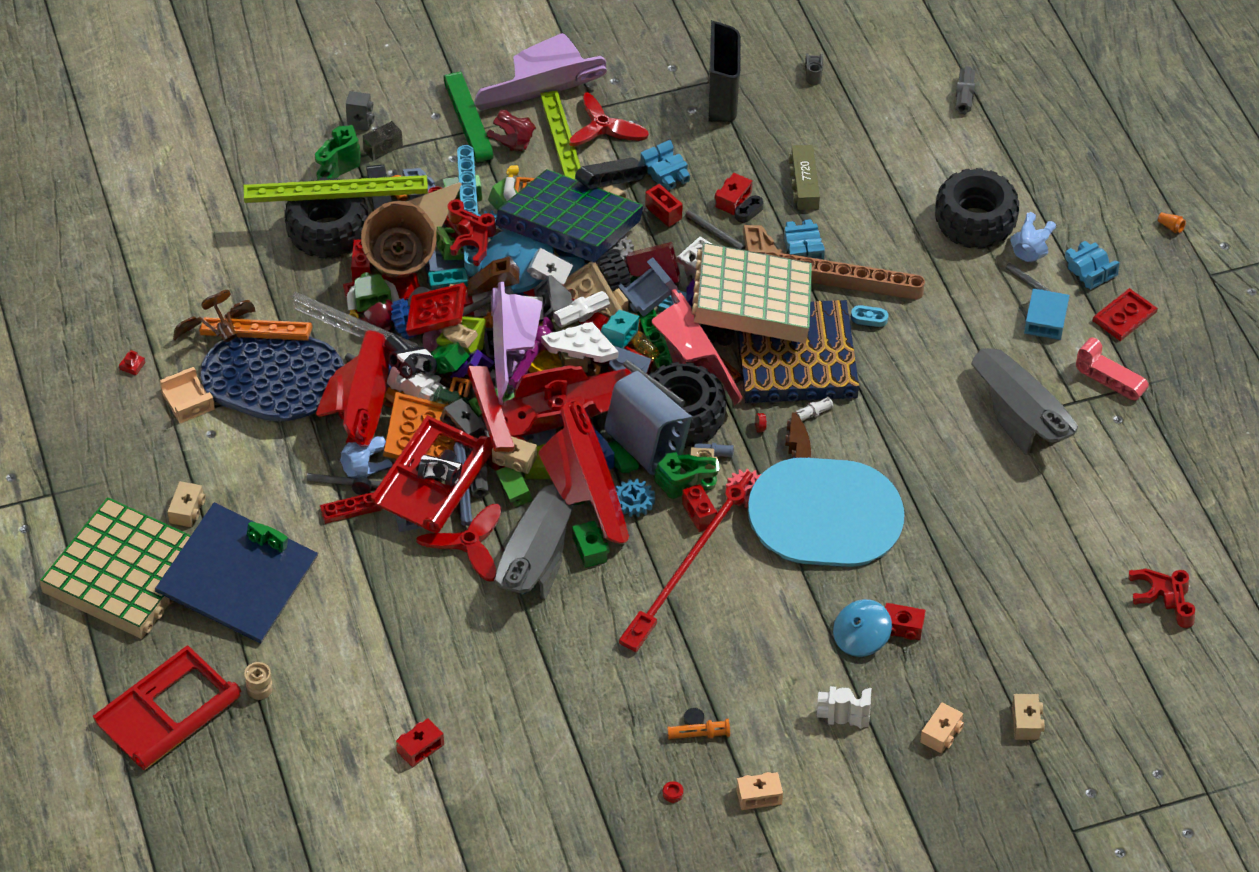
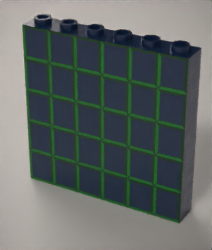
M546 169L498 208L495 225L595 262L640 222L643 205L599 188L589 189L575 179Z

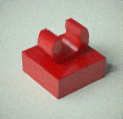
M130 350L119 364V368L127 373L137 375L146 363L145 358L139 356L137 352Z

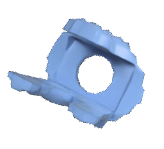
M1032 212L1027 213L1021 232H1017L1010 239L1015 255L1027 262H1033L1047 256L1048 247L1045 241L1056 228L1054 222L1048 221L1044 229L1036 230L1033 225L1036 215Z
M383 436L373 438L368 447H361L356 442H348L341 452L340 462L343 466V471L347 473L348 477L367 478L369 475L393 466L389 459L380 463L368 462L370 456L384 450L386 441Z

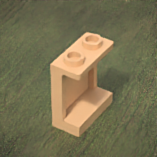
M194 367L160 380L161 393L179 423L215 410L213 397L210 392L207 393Z

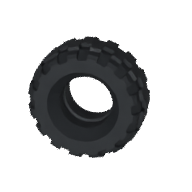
M968 168L961 170L960 173L952 174L940 186L936 196L935 219L941 232L946 237L949 236L950 241L956 244L960 243L963 247L967 248L978 247V249H982L990 245L993 247L998 245L999 242L1004 241L1012 233L1013 228L1016 227L1019 215L1018 194L1014 186L1009 183V180L1004 176L997 175V172L992 170L986 171L983 168H976L974 170ZM978 208L987 211V213H975L966 209Z
M325 177V178H320L319 180H315V181L342 180V179H338V178L328 179L327 177ZM365 197L287 201L286 210H284L286 232L288 237L291 238L292 243L309 256L315 255L325 259L327 257H340L341 254L352 252L354 240H361L362 228L369 216ZM323 218L339 219L328 223L316 222Z
M679 362L671 363L670 366L665 367L663 365L657 368L655 373L649 375L678 397L697 402L688 407H681L692 416L684 448L691 445L695 447L696 443L701 444L704 440L707 442L721 428L726 413V394L721 386V382L713 373L710 374L708 369L703 366L697 367L694 363L686 362V364H679ZM674 427L675 432L680 435L679 430ZM671 440L672 445L676 446L675 442Z

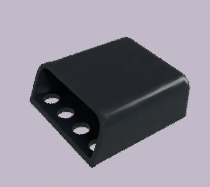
M711 20L708 121L731 122L736 119L738 109L741 36L736 28Z

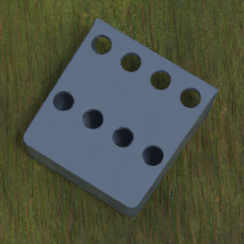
M635 371L620 379L614 385L605 422V431L638 461L649 474L654 475L657 464L666 454L677 452V456L683 454L692 416L639 371ZM674 427L679 430L680 435L675 432ZM671 440L675 442L676 448L673 447Z

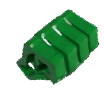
M353 125L338 126L332 130L331 135L333 137L326 140L315 153V162L321 165L317 171V180L324 178L323 176L327 172L330 173L327 177L328 179L338 178L340 175L360 166L361 152L359 139L356 136Z
M677 452L668 453L657 464L656 473L654 474L655 483L670 499L682 496L684 489L701 484L704 491L712 490L717 483L716 475L719 472L720 464L713 457L677 456ZM711 464L714 465L715 468L705 469V466ZM681 467L686 471L684 474H680ZM709 478L712 480V482L705 483L703 479Z

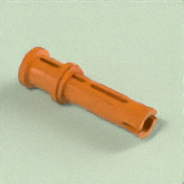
M729 718L725 719V721L717 722L708 720L706 724L667 727L669 740L707 736L710 739H713L714 736L723 735L730 737ZM724 727V729L715 730V728ZM697 730L696 732L679 733V731Z

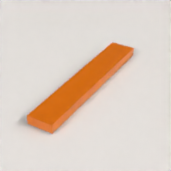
M203 318L215 329L218 328L217 324L221 322L220 318ZM231 319L237 337L308 340L312 330V323ZM204 323L201 324L199 329L200 335L217 336Z

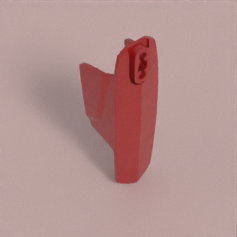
M366 331L358 356L336 370L335 374L330 377L316 415L319 417L336 412H344L343 426L348 434L346 443L356 442L361 447H368L375 434L381 414L389 371L388 355L390 351L384 345L386 338L384 334L376 331Z
M569 365L521 376L515 388L514 397L500 405L511 437L539 433L564 426L560 408L566 402L573 403L578 401L581 403L589 418L607 412L614 385L632 372L625 368L588 377L583 371L582 366L575 367Z
M578 401L573 403L566 402L560 408L564 428L557 432L539 450V456L566 504L571 505L589 500L594 506L604 537L611 542L623 544L628 541L629 534L615 485L597 435L581 403Z

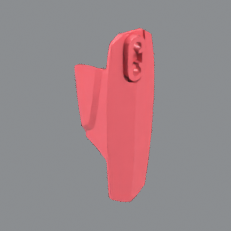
M676 289L671 290L673 305L652 319V324L666 338L665 341L673 363L686 364V362L694 363L697 367H705L710 374L713 373L720 380L733 404L740 403L743 397L700 324L694 322L695 315L691 314V306L681 292L678 293Z

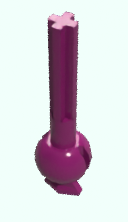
M544 317L543 325L538 326L534 348L527 349L508 382L509 385H513V388H516L521 376L526 374L539 351L547 350L541 343V336L553 333V323L548 317Z

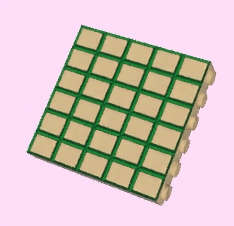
M703 242L702 249H698L696 256L697 262L691 313L695 315V323L801 343L806 342L810 324L812 263Z
M107 497L40 579L42 592L142 639L146 633L152 630L156 620L163 616L167 606L174 602L155 592V587L191 535Z

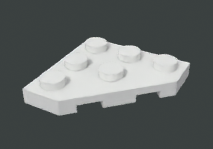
M592 322L541 336V343L550 353L557 354L558 351L568 353L570 357L583 359L586 356L594 358L595 362L600 363L618 358V350Z

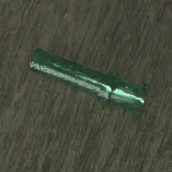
M438 386L434 395V402L450 405L462 398L471 407L469 400L472 398L459 395L455 390L452 392L443 389L442 386Z

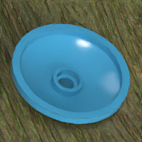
M864 599L852 602L841 610L834 622L833 635L835 642L848 655L856 657L871 655L880 650L888 641L892 630L891 617L886 608L876 601Z

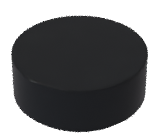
M365 477L354 479L352 490L356 494L364 495L371 492L372 482Z
M698 708L688 709L684 714L685 725L704 724L703 711Z

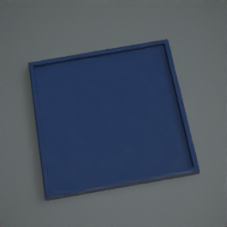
M214 502L155 587V592L261 644L317 559L318 553L289 538L287 548L282 553L272 548L268 542L260 546L258 543L251 541L247 536L248 523L254 521Z

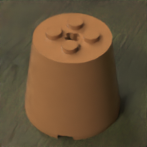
M405 201L388 202L371 212L363 225L361 234L362 248L368 260L380 273L393 279L410 277L425 266L434 253L437 239L435 226L425 211L419 206ZM397 247H401L400 253L396 252L395 249Z

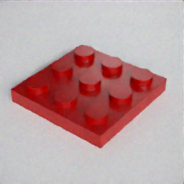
M461 283L412 295L406 328L408 336L420 335L425 332L437 331L441 328L462 324L466 295L465 284Z

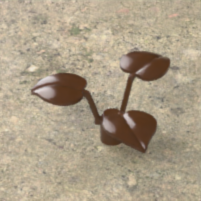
M229 290L220 291L204 299L201 304L204 310L214 306L221 320L217 324L218 328L215 329L202 317L196 318L194 316L182 321L175 327L173 339L176 341L181 335L202 322L214 331L217 336L220 335L225 343L230 342L237 337L231 319L246 313L256 312L255 307L249 300L241 301L232 306L223 318L217 304L227 300L231 293Z

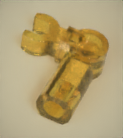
M638 331L631 339L638 352L651 360H654L660 354L658 348L646 339L641 331Z

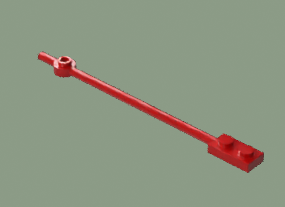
M747 471L738 485H730L726 489V502L648 612H638L619 639L620 645L637 653L657 624V618L654 616L732 505H739L745 500L744 489L754 476L752 472Z

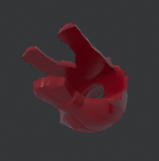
M501 110L494 119L493 124L503 129L506 135H500L492 130H488L486 137L499 141L504 146L510 148V151H524L527 149L536 127L529 117L517 118L507 110Z

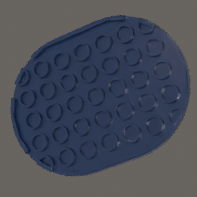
M236 337L227 343L222 339L210 349L202 362L200 376L205 391L207 393L210 392L213 400L218 404L263 420L290 421L317 412L330 377L344 364L342 358L332 346L312 337H309L308 340Z

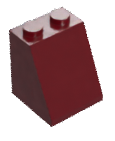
M672 242L629 252L626 260H624L628 271L630 270V274L634 276H641L648 271L651 266L647 261L653 257L674 283L679 282L681 278Z

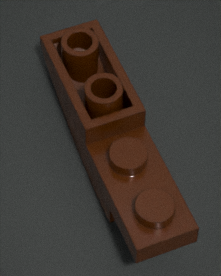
M792 412L791 420L787 419L786 431H790V435L786 434L785 446H789L788 454H792V458H811V445L807 430L797 413Z

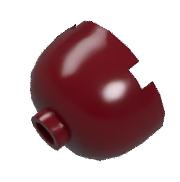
M390 299L385 300L387 303L383 305L381 302L373 305L363 313L365 318H360V321L367 330L376 331L381 334L384 333L385 335L394 330L395 325L391 319V311H393L391 305H393V302Z

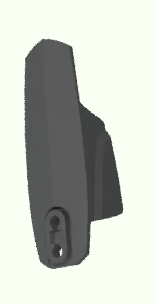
M985 348L975 355L971 365L990 386L993 410L997 415V421L1024 454L1029 453L1033 437L1036 433L1048 442H1060L1075 435L1078 425L1068 411L1038 380L1016 361L999 349Z
M555 485L542 487L520 520L500 560L495 578L497 587L524 593L529 592L538 581L541 599L547 598L562 563L566 525L574 504H566Z

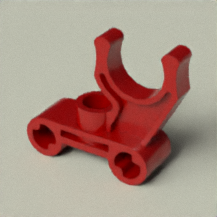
M451 200L447 205L449 220L456 224L457 230L463 234L458 236L454 244L450 246L451 255L456 256L459 249L463 246H475L479 251L473 257V264L479 266L481 261L487 256L488 238L493 237L497 232L495 217L489 213L479 217L464 210V204L461 200Z
M1146 568L1129 570L1130 581L1145 580L1152 586L1151 590L1146 593H1134L1133 604L1152 603L1158 596L1162 595L1164 597L1165 609L1175 610L1176 621L1180 627L1190 628L1194 625L1195 606L1192 603L1185 602L1184 595L1189 591V574L1186 571L1176 570L1172 573V576Z

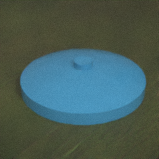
M506 229L488 242L487 256L481 261V267L483 269L494 260L510 256L520 268L519 284L511 285L513 293H521L533 289L543 281L542 279L533 278L530 275L531 273L527 272L535 252L542 248L554 255V249L552 246Z

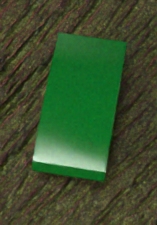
M617 441L608 442V445L614 452L613 466L621 473H630L633 470L639 469L637 461Z
M248 523L247 536L251 541L258 543L260 546L268 542L272 548L277 549L281 553L287 548L288 537L283 533L264 524Z

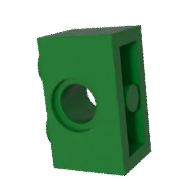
M459 342L437 346L431 353L437 362L435 375L456 371L469 357Z
M595 520L572 526V539L584 567L587 568L606 563L607 554L610 553L607 542L603 541L602 529L597 527Z

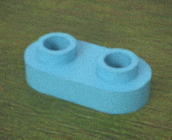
M858 305L851 311V320L856 324L882 327L888 322V313L882 308Z

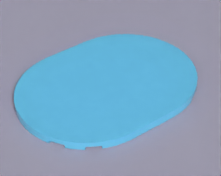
M792 458L771 466L756 480L748 501V516L751 527L759 537L760 542L767 549L779 554L783 559L802 564L853 567L869 564L871 561L882 558L891 550L902 532L904 507L897 489L889 479L868 465L847 460Z

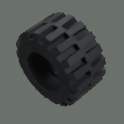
M611 250L595 261L612 292L618 288L620 289V284L624 288L630 285L628 268L619 253Z

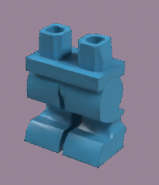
M671 140L657 145L656 148L654 146L641 152L640 162L648 167V175L651 174L652 179L657 182V185L664 186L668 191L674 189L676 186L675 181L677 180L682 184L690 181V174L687 171L688 164L680 154L673 155L674 147Z
M811 219L804 220L802 225L798 226L793 221L786 222L784 229L786 251H789L790 255L824 260L825 249L820 238L817 223L813 224Z
M1084 241L1078 246L1077 252L1072 248L1065 252V259L1069 262L1068 269L1071 272L1073 271L1076 276H1079L1080 281H1083L1085 287L1090 290L1118 276L1120 262L1113 261L1109 263L1107 253L1099 248L1096 242L1090 245Z

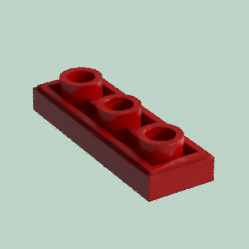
M374 492L320 505L325 524L381 511L382 508L375 505L371 500Z

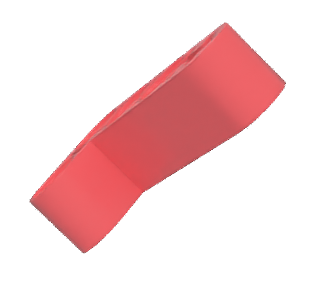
M1089 338L1078 351L1077 369L1133 401L1138 400L1149 387L1147 380L1101 355V342L1096 338Z

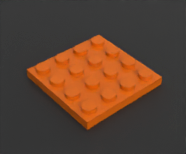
M396 392L383 456L397 459L425 417L429 415L441 421L440 417L443 409L448 405ZM440 435L426 455L438 457L446 449L454 451L456 441Z

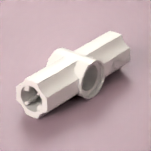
M601 291L587 298H577L569 306L553 313L554 321L560 328L576 321H586L594 313L610 306L609 297L606 292Z

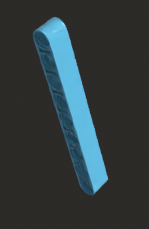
M462 145L457 150L459 182L462 183L459 189L460 200L464 204V210L478 216L474 152L471 146ZM466 245L463 246L466 274L474 276L481 270V263L479 266L473 264V257L479 250L475 246Z

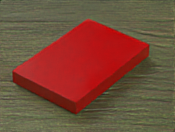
M1129 288L1093 316L1092 321L1116 339L1122 341L1157 313L1158 308Z

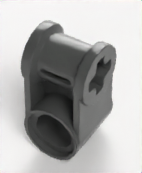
M806 53V81L811 85L820 84L822 81L823 54L818 56Z

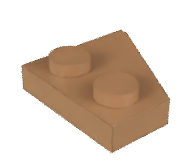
M743 226L746 251L762 254L767 252L783 253L781 249L778 250L774 246V240L767 235L766 230L762 226Z

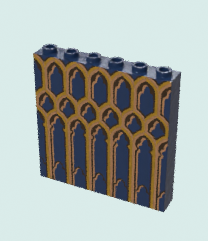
M847 300L810 302V324L805 343L736 330L745 403L823 400L827 397L831 400L858 398L859 382Z

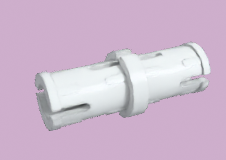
M827 397L819 402L809 403V406L795 412L804 421L832 409L833 402Z

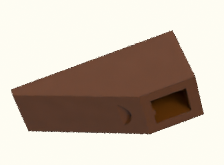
M510 256L492 261L468 280V296L492 291V288H498L499 282H504V287L519 284L520 268Z

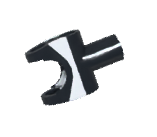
M396 334L390 335L385 340L384 345L390 351L388 355L389 365L403 378H414L416 370L426 375L436 373L437 362L424 347L410 348Z
M446 449L438 457L424 454L420 460L417 478H439L445 481L446 485L453 486L461 476L463 464L456 462L457 456L452 450Z

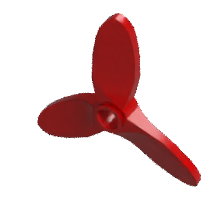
M586 92L583 95V104L592 122L577 131L570 138L569 145L578 146L584 144L600 134L642 141L648 138L649 133L638 124L623 119L609 118L605 115L597 99Z
M490 504L485 507L472 520L467 531L462 533L423 534L416 538V542L425 547L458 549L466 552L469 562L477 574L484 580L492 582L496 578V566L489 551L481 542L496 527L501 516L500 505Z

